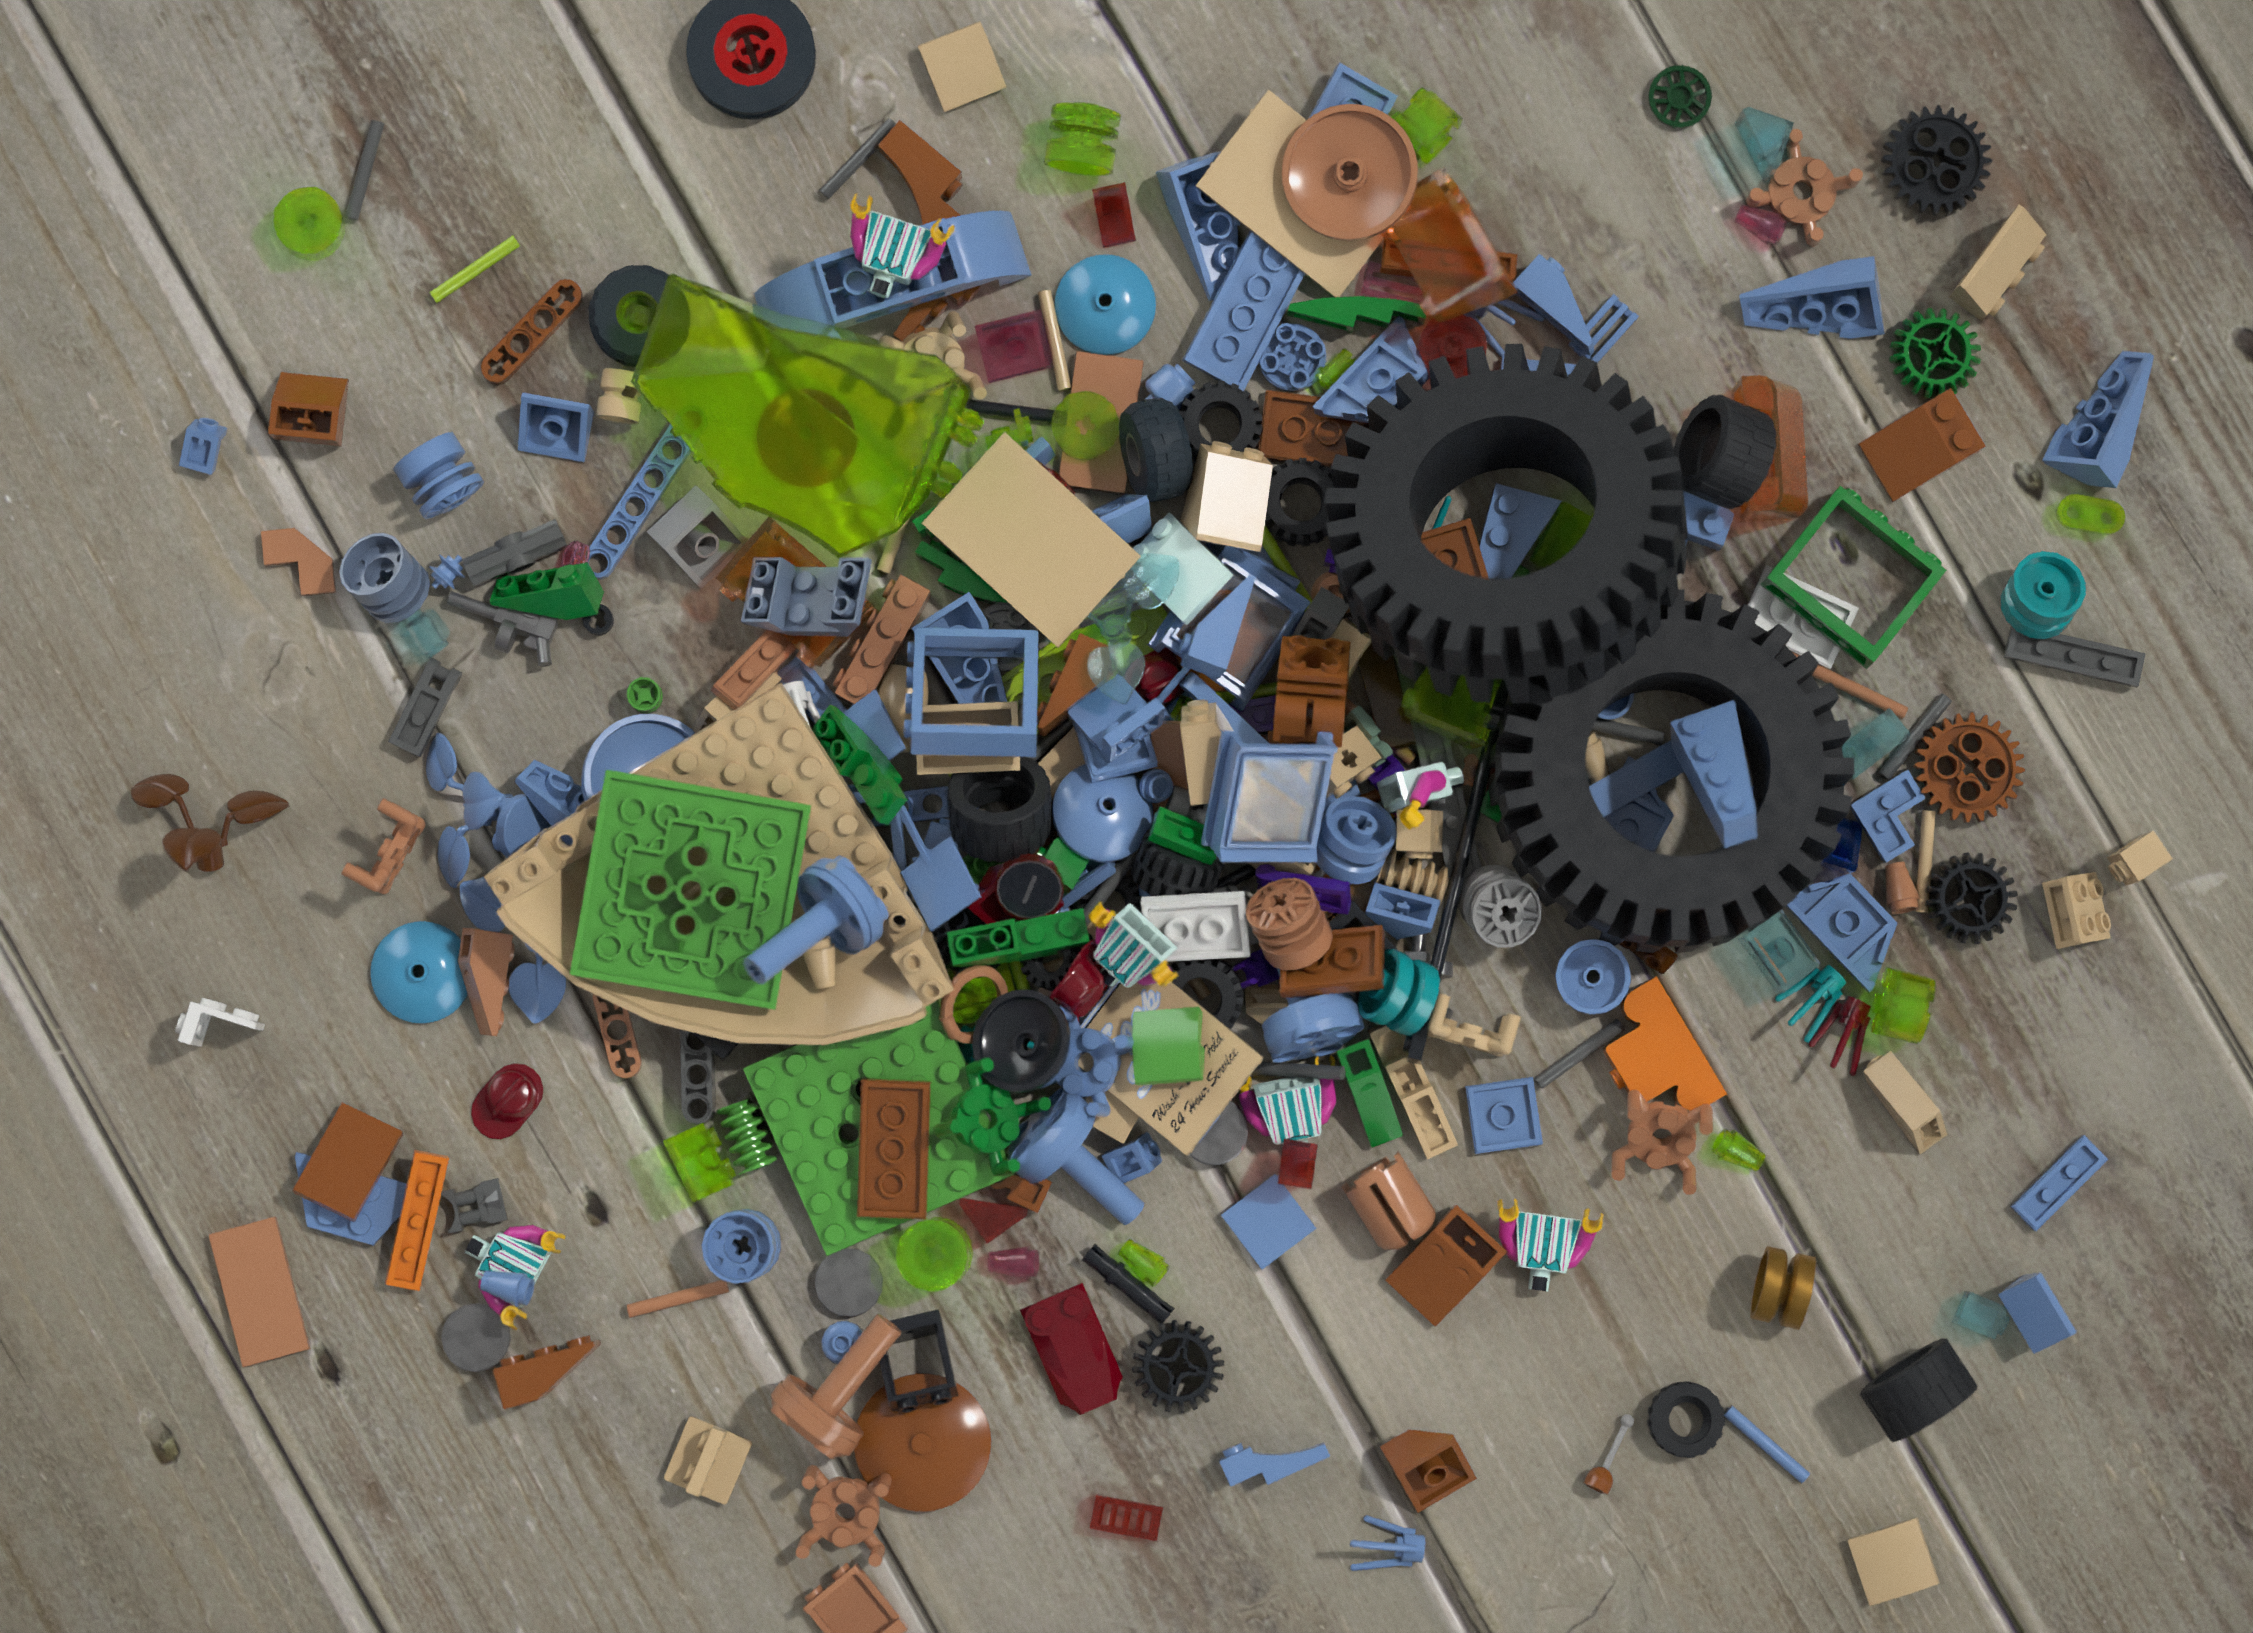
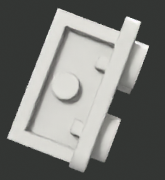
M202 998L200 1003L190 1002L187 1014L182 1013L176 1026V1033L180 1034L179 1042L202 1047L211 1016L262 1031L265 1024L257 1022L259 1018L257 1014L234 1008L232 1014L225 1011L226 1004Z

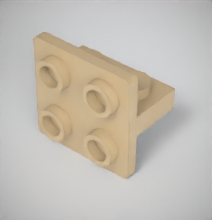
M2096 872L2066 876L2042 883L2056 949L2110 939L2111 922L2104 910L2102 900L2103 886L2097 878Z
M691 1416L687 1420L664 1479L685 1488V1492L699 1497L702 1495L725 1505L732 1494L752 1446V1441Z

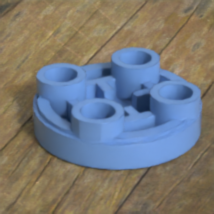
M1283 323L1276 328L1259 361L1261 373L1272 386L1286 392L1305 390L1314 385L1324 371L1326 364L1325 345L1312 329L1300 324Z
M518 794L512 798L505 797L499 804L496 833L492 838L493 847L495 850L501 851L508 858L545 828L548 829L551 825L525 794Z

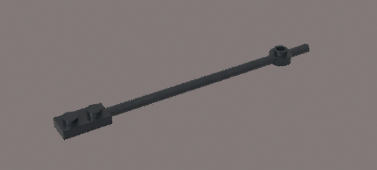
M1498 679L1492 705L1485 704L1480 724L1487 725L1430 963L1438 970L1440 980L1491 769L1489 767L1490 752L1498 739L1499 730L1496 727L1508 698L1509 692L1505 679ZM1431 1014L1419 1031L1412 1035H1406L1402 1052L1409 1053L1407 1062L1421 1065Z

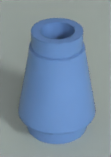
M486 1270L481 1279L480 1289L516 1307L520 1304L527 1306L533 1295L534 1279L528 1278L526 1273L492 1272Z

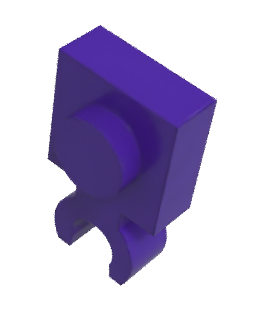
M1261 949L1251 953L1250 957H1246V960L1233 966L1234 971L1241 969L1246 974V981L1240 983L1242 988H1247L1256 983L1261 987L1280 979L1277 969L1266 960Z

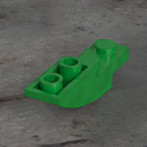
M931 540L929 544L924 541L920 542L915 554L917 557L943 571L937 580L939 585L962 596L970 592L976 601L992 605L1012 606L961 559L957 561L948 556V548L934 540Z
M829 705L813 726L812 731L834 763L839 775L850 777L877 821L889 825L907 801L906 796L899 787L903 779L878 746L837 707Z
M1083 908L1015 922V919L947 932L953 967L1000 964L1058 954L1057 951L1083 946L1090 942Z

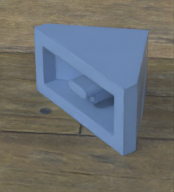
M1375 883L1365 914L1376 924L1382 925L1386 932L1398 940L1430 933L1441 900Z

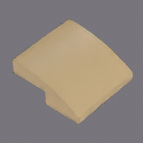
M980 21L918 45L944 112L1006 88L1000 68Z
M1918 1517L1885 1526L1883 1529L1847 1540L1869 1606L1939 1584Z

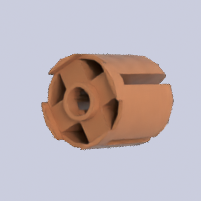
M1399 1151L1394 1155V1161L1390 1162L1386 1156L1361 1171V1174L1358 1176L1359 1179L1354 1181L1353 1186L1350 1187L1347 1182L1341 1186L1376 1244L1384 1250L1400 1249L1406 1246L1411 1238L1416 1240L1431 1228L1436 1218L1433 1206Z

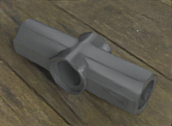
M556 519L524 533L519 531L497 540L494 546L467 556V558L462 559V562L473 586L476 587L506 573L511 575L533 566L536 560L563 550L568 546Z

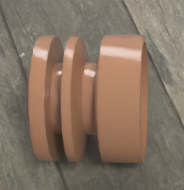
M1282 878L1270 882L1259 889L1248 902L1246 908L1247 921L1252 927L1254 935L1258 938L1259 946L1266 960L1273 967L1281 970H1297L1311 965L1320 959L1330 948L1333 939L1331 927L1320 908V903L1316 898L1313 888L1306 881L1297 878Z

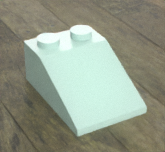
M1170 512L1154 525L1152 531L1140 544L1133 548L1142 557L1130 570L1186 625L1192 621L1233 576L1201 540H1196L1186 527Z

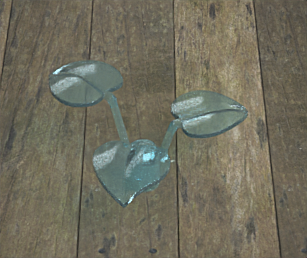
M1153 553L1140 554L1142 557L1125 574V577L1121 579L1123 588L1131 593L1126 600L1124 615H1109L1103 621L1099 620L1092 613L1087 616L1100 629L1108 644V647H1098L1090 653L1087 662L1089 676L1101 692L1119 703L1127 704L1145 669V659L1141 650L1130 643L1132 633L1128 623L1131 621L1132 603L1136 598V601L1142 608L1153 609L1162 605L1170 597L1178 581L1180 570L1179 560L1175 556Z

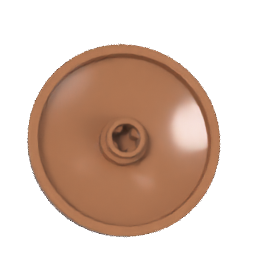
M1343 104L1329 107L1314 114L1297 129L1290 139L1284 154L1282 182L1287 200L1293 211L1310 229L1331 239L1358 241L1383 233L1405 214L1416 192L1418 162L1408 135L1393 118L1369 106Z

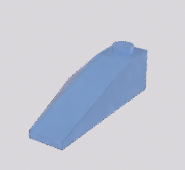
M1221 151L1188 159L1156 171L1167 208L1210 301L1214 300L1240 250L1238 247V225H1240V222L1195 187L1209 168L1210 163L1216 159Z
M1874 256L1838 261L1740 294L1745 326L1786 330L1789 327L1808 329L1809 334L1819 335L1820 331L1839 333V337L1849 339L1884 334L1880 287Z
M2122 351L2097 381L2099 388L2088 401L2082 399L2076 407L2078 413L2068 425L2062 424L2055 432L2043 457V462L2086 485L2117 488L2130 460L2154 356L2151 353Z
M968 592L912 627V630L915 633V628L989 629V625L974 598ZM929 656L959 704L1007 702L997 657Z

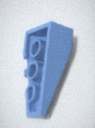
M533 760L514 781L551 826L573 814L577 806L585 801L582 787L575 784L571 776L536 760ZM561 836L565 844L573 843L571 836Z

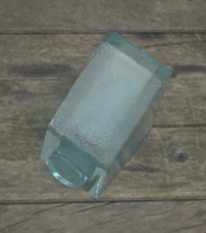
M1890 708L1882 712L1842 746L1843 757L1854 758V776L1851 778L1852 780L1911 735Z

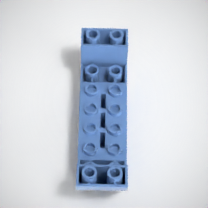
M986 211L947 219L943 218L939 223V230L946 234L949 227L953 225L955 231L945 241L946 246L938 265L921 279H912L909 285L894 281L889 298L879 297L869 292L874 274L863 270L862 263L855 258L853 247L816 258L812 262L769 281L760 287L754 295L774 358L807 348L806 340L995 280H998L999 286L1032 276L1012 213L1008 211ZM936 221L920 225V227L931 230Z

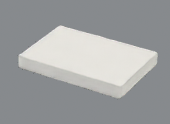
M1766 565L1747 604L1760 611L1755 624L1766 631H1769L1778 624L1782 625L1793 634L1786 644L1790 651L1802 655L1809 650L1820 663L1819 665L1830 670L1840 648L1760 585L1773 569V567ZM1783 573L1848 626H1851L1859 609L1858 607Z
M1244 891L1141 897L1142 915L1177 947L1175 952L1166 959L1167 962L1250 957Z

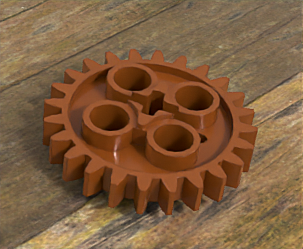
M1971 712L1968 714L1966 722H1964L1959 713L1954 715L1953 725L1947 718L1941 720L1943 730L1932 726L1930 732L1934 737L1933 739L1925 736L1922 737L1921 741L1927 748L1915 751V754L1922 757L1923 760L1913 764L1914 768L1922 770V774L1914 778L1915 782H1924L1925 787L1921 789V794L1930 793L1931 798L1928 800L1927 806L1933 805L1936 802L1940 804L1937 812L1938 815L1943 814L1948 809L1950 810L1951 821L1956 820L1959 814H1962L1964 823H1969L1972 814H1974L1976 820L1982 822L1984 821V811L1993 818L1997 816L1996 805L2003 810L2008 808L2005 797L2009 799L2017 798L2016 793L2011 788L2023 786V782L2015 778V776L2025 772V768L2016 766V761L2024 758V754H2014L2013 749L2020 743L2019 741L2011 743L2007 741L2012 732L2011 730L2003 733L1998 732L2001 724L1999 720L1989 726L1988 715L1982 716L1979 722H1976L1975 715ZM1965 735L1973 736L1977 740L1978 748L1975 753H1969L1964 750L1962 740ZM1948 745H1952L1955 748L1957 754L1965 763L1974 762L1976 766L1973 767V772L1990 786L1989 791L1983 788L1981 782L1973 773L1964 774L1962 770L1965 768V764L1948 750ZM1940 758H1947L1951 761L1953 771L1949 776L1942 775L1938 771L1937 762ZM1989 760L1996 761L2000 765L2001 773L1998 778H1992L1987 775L1985 765ZM1963 783H1969L1974 786L1976 796L1973 801L1965 800L1961 796L1960 788Z

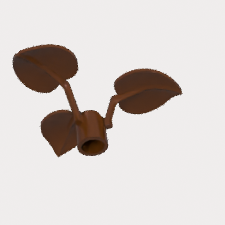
M159 774L148 777L131 788L133 801L142 807L158 808L166 806L172 801L178 804L188 828L175 829L166 834L163 838V847L170 859L185 872L195 862L197 863V868L204 872L216 871L224 866L222 847L228 845L227 835L232 820L235 819L239 824L256 823L289 807V803L285 799L269 792L255 790L238 794L227 803V809L230 813L225 816L220 836L213 829L194 827L183 798L180 796L189 791V784L184 778L173 774Z

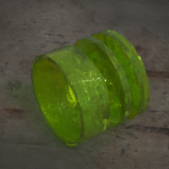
M1066 102L1053 104L1051 117L1056 120L1049 122V130L1063 137L1047 140L1044 164L1050 168L1073 174L1089 176L1113 174L1116 149L1102 142L1118 139L1119 131L1114 128L1120 126L1121 114L1091 103Z
M944 1217L926 1218L909 1227L899 1239L896 1250L897 1266L904 1279L915 1288L929 1292L944 1290L960 1281L970 1269L974 1255L972 1240L965 1228L954 1220ZM939 1244L942 1246L941 1253L945 1257L939 1258L934 1262L931 1260L933 1254L928 1250L929 1247L934 1248Z

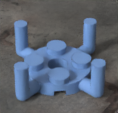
M1059 1006L1069 1024L1070 1048L1066 1061L1059 1073L1046 1085L1040 1087V1089L1058 1082L1069 1094H1078L1080 1097H1092L1093 1102L1087 1105V1113L1089 1115L1107 1117L1111 1109L1104 1092L1111 1088L1115 1082L1114 1079L1121 1065L1120 1056L1133 1051L1132 1036L1118 1035L1114 1042L1109 1036L1098 1030L1081 1028L1077 1016L1065 1007ZM1084 1053L1091 1054L1094 1059V1065L1088 1072H1083L1078 1065L1079 1058Z

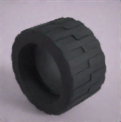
M1720 394L1711 395L1699 402L1684 420L1673 447L1674 457L1678 456L1683 491L1727 509L1738 508L1749 501L1762 486L1761 484L1766 479L1774 459L1777 436L1774 422L1769 415Z
M1020 757V770L952 773L947 787L949 825L953 841L958 844V847L963 852H967L969 856L982 859L983 861L1003 863L1020 860L1027 855L1030 856L1046 843L1052 826L1050 780L1044 768L1039 766L1035 760ZM994 801H1010L1022 805L1015 810L999 813L988 812L978 808L981 805Z
M1942 1338L1922 1347L1888 1368L1861 1390L1860 1396L1891 1442H1898L1921 1431L1951 1412L1973 1395L1978 1385L1949 1341Z

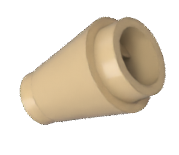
M1594 731L1590 733L1586 750V774L1592 784L1610 775L1601 738H1597Z
M826 936L802 954L816 989L836 985L835 944H831L830 936Z

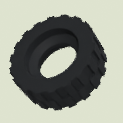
M1688 1381L1671 1383L1670 1386L1662 1388L1661 1392L1652 1399L1653 1402L1647 1412L1649 1413L1647 1425L1650 1428L1651 1437L1656 1441V1444L1666 1452L1681 1458H1695V1456H1702L1709 1449H1713L1717 1445V1440L1721 1439L1722 1429L1725 1426L1724 1409L1720 1405L1718 1397L1708 1388ZM1684 1402L1696 1405L1703 1416L1701 1429L1689 1437L1676 1434L1669 1423L1672 1409Z

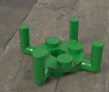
M984 1058L966 1065L965 1072L970 1088L959 1096L960 1099L952 1110L951 1121L936 1125L934 1134L939 1138L955 1134L962 1145H966L974 1150L972 1152L982 1155L987 1154L992 1174L999 1177L1017 1172L1020 1169V1163L1017 1159L1003 1161L1001 1150L1008 1147L1019 1135V1118L1049 1110L1051 1101L1047 1097H1042L1015 1105L1009 1091L994 1085L983 1084L980 1074L989 1072L994 1067V1063L990 1058ZM982 1110L986 1111L991 1117V1125L988 1129L984 1128L979 1121V1114Z

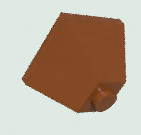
M1409 1429L1380 1446L1417 1513L1477 1479L1453 1434Z

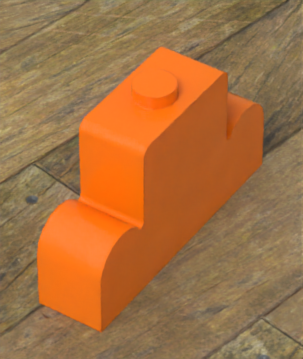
M1657 976L1628 992L1621 1002L1620 1010L1623 1017L1631 1023H1636L1637 1027L1603 1048V1053L1613 1068L1609 1074L1617 1088L1620 1090L1624 1087L1627 1093L1631 1090H1638L1648 1102L1674 1086L1673 1098L1675 1104L1682 1106L1688 1112L1703 1104L1710 1105L1727 1095Z

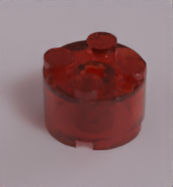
M1446 312L1434 317L1427 323L1420 336L1417 350L1419 358H1421L1428 371L1429 377V361L1445 355L1455 378L1468 375L1466 349L1483 346L1486 355L1487 339L1484 330L1473 318L1455 312ZM1448 343L1452 347L1459 346L1457 355L1445 352Z

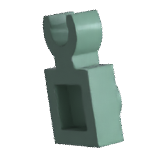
M1359 705L1345 717L1344 733L1355 726L1360 728L1382 757L1372 766L1377 768L1385 762L1384 759L1393 754V751L1386 742L1380 741L1377 737L1381 732L1380 729Z

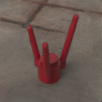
M1846 996L1843 1004L1836 1003L1830 1016L1808 1043L1809 1047H1814L1836 1019L1840 1017L1838 1023L1844 1026L1845 1029L1834 1052L1830 1067L1836 1068L1852 1030H1858L1849 1072L1851 1076H1855L1866 1029L1871 1020L1868 1017L1871 1006L1859 999Z

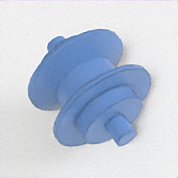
M439 555L442 563L438 567L429 566L433 570L431 576L435 579L431 585L435 589L440 584L445 589L448 585L455 589L452 581L457 576L465 578L461 573L464 568L459 565L463 558L459 555L455 559L449 555L446 558Z

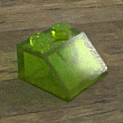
M702 1123L663 1140L692 1203H699L735 1185L732 1178L737 1176L736 1171L729 1158L722 1159L717 1148L722 1145V1142L714 1127L708 1129L707 1125Z

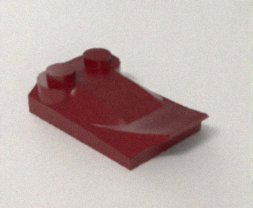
M1083 1282L1020 1309L1060 1405L1067 1406L1079 1415H1082L1117 1399L1118 1388L1123 1376Z

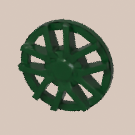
M1675 65L1662 70L1654 78L1649 89L1648 101L1653 114L1659 122L1675 129L1687 128L1697 124L1705 117L1711 105L1712 92L1708 80L1697 69L1686 65ZM1678 71L1680 83L1674 84L1670 73ZM1684 72L1691 73L1695 78L1686 84ZM1664 76L1666 77L1668 87L1657 85ZM1700 81L1704 88L1693 92L1691 86ZM1654 91L1666 93V99H1654ZM1706 93L1704 106L1695 98ZM1691 104L1701 110L1697 117L1689 109ZM1656 105H1668L1663 115L1658 111ZM1671 108L1677 111L1675 121L1665 118ZM1682 111L1691 119L1690 121L1679 122Z

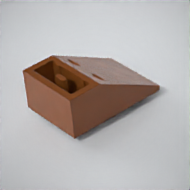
M1079 633L1077 640H1069L1063 654L1064 662L1066 663L1062 672L1059 670L1055 671L1049 685L1050 693L1052 694L1048 703L1042 701L1037 711V727L1040 735L1046 736L1069 718L1068 710L1109 681L1119 659L1117 649Z
M1453 1205L1385 1281L1436 1327L1487 1275L1507 1251L1459 1206Z
M590 1335L567 1341L568 1348L558 1351L556 1344L534 1350L535 1358L525 1360L524 1354L500 1360L501 1367L493 1369L503 1410L545 1398L601 1345L600 1340L591 1342Z

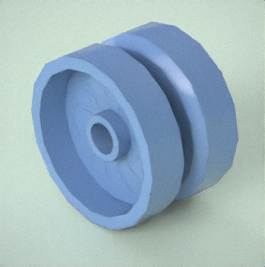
M1346 796L1336 799L1329 805L1321 822L1316 847V863L1318 867L1330 877L1341 881H1348L1351 884L1370 882L1379 874L1396 840L1397 830L1394 820L1389 812L1378 803L1365 797Z
M1597 939L1580 941L1568 948L1560 958L1555 974L1557 989L1564 1001L1577 1012L1589 1015L1608 1013L1618 1007L1628 994L1631 983L1629 963L1623 953L1611 943ZM1592 970L1600 974V979L1595 984L1587 980L1588 972Z

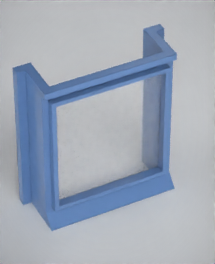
M1225 545L1220 550L1213 547L1210 551L1229 569L1233 576L1188 625L1170 610L1147 645L1157 652L1166 647L1183 659L1184 654L1180 653L1179 649L1185 633L1191 634L1196 626L1249 575L1256 577L1227 670L1219 679L1206 675L1233 694L1235 697L1230 704L1243 711L1279 657L1282 636L1291 637L1305 614V609L1311 602L1236 548Z
M1221 731L1201 844L1203 846H1210L1221 862H1317V841L1334 753H1337L1338 749L1332 742L1333 734L1330 732H1318L1316 745L1244 744L1235 731Z

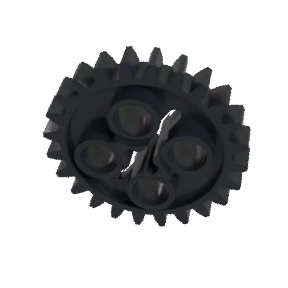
M1940 105L1936 106L1933 114H1930L1928 108L1924 106L1921 109L1920 118L1915 112L1911 111L1908 114L1909 123L1903 119H1900L1897 123L1901 132L1897 130L1889 132L1888 136L1894 142H1885L1883 145V149L1891 153L1881 158V162L1890 164V167L1885 169L1882 175L1893 177V180L1887 186L1888 189L1898 187L1900 191L1895 198L1898 200L1904 196L1908 197L1906 205L1908 209L1915 202L1918 203L1920 214L1929 206L1933 216L1938 214L1940 207H1943L1946 214L1949 215L1953 210V203L1962 210L1965 207L1964 198L1971 202L1977 198L1972 189L1982 191L1985 188V185L1979 179H1988L1991 174L1983 169V167L1992 163L1991 158L1983 157V154L1991 149V145L1980 144L1986 133H1974L1973 130L1978 122L1975 121L1967 125L1965 123L1967 113H1963L1958 119L1955 118L1954 107H1951L1945 115L1942 114ZM1917 134H1929L1932 137L1933 146L1924 147L1920 145L1917 140ZM1958 142L1962 144L1965 148V155L1961 157L1953 155L1949 148L1950 143ZM1912 150L1921 156H1910L1908 151ZM1934 154L1940 156L1939 161L1942 163L1939 167L1933 165L1934 160L1931 158ZM1912 164L1920 166L1924 172L1923 178L1915 179L1911 177L1908 173V166ZM1953 165H1963L1965 171H1961ZM1943 174L1953 176L1956 181V187L1952 189L1944 187L1941 184L1940 176Z

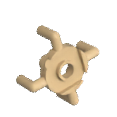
M955 311L947 314L940 328L930 327L924 328L925 331L916 334L913 332L902 342L887 335L879 339V345L885 359L888 361L896 359L898 374L905 386L908 387L900 402V407L906 421L910 424H914L919 420V414L914 404L920 394L943 396L957 381H960L970 386L976 399H983L987 395L980 376L964 369V353L952 334L961 337L966 333V328L960 315ZM933 354L939 357L938 363L934 367L924 368L921 366L925 356Z
M1438 994L1428 1024L1427 1036L1467 1046L1498 1057L1511 1053L1521 1019L1520 1016L1510 1013L1507 1016L1503 1015L1498 1033L1484 1030L1482 1035V1027L1463 1022L1457 1028V1021L1445 1018L1450 996Z

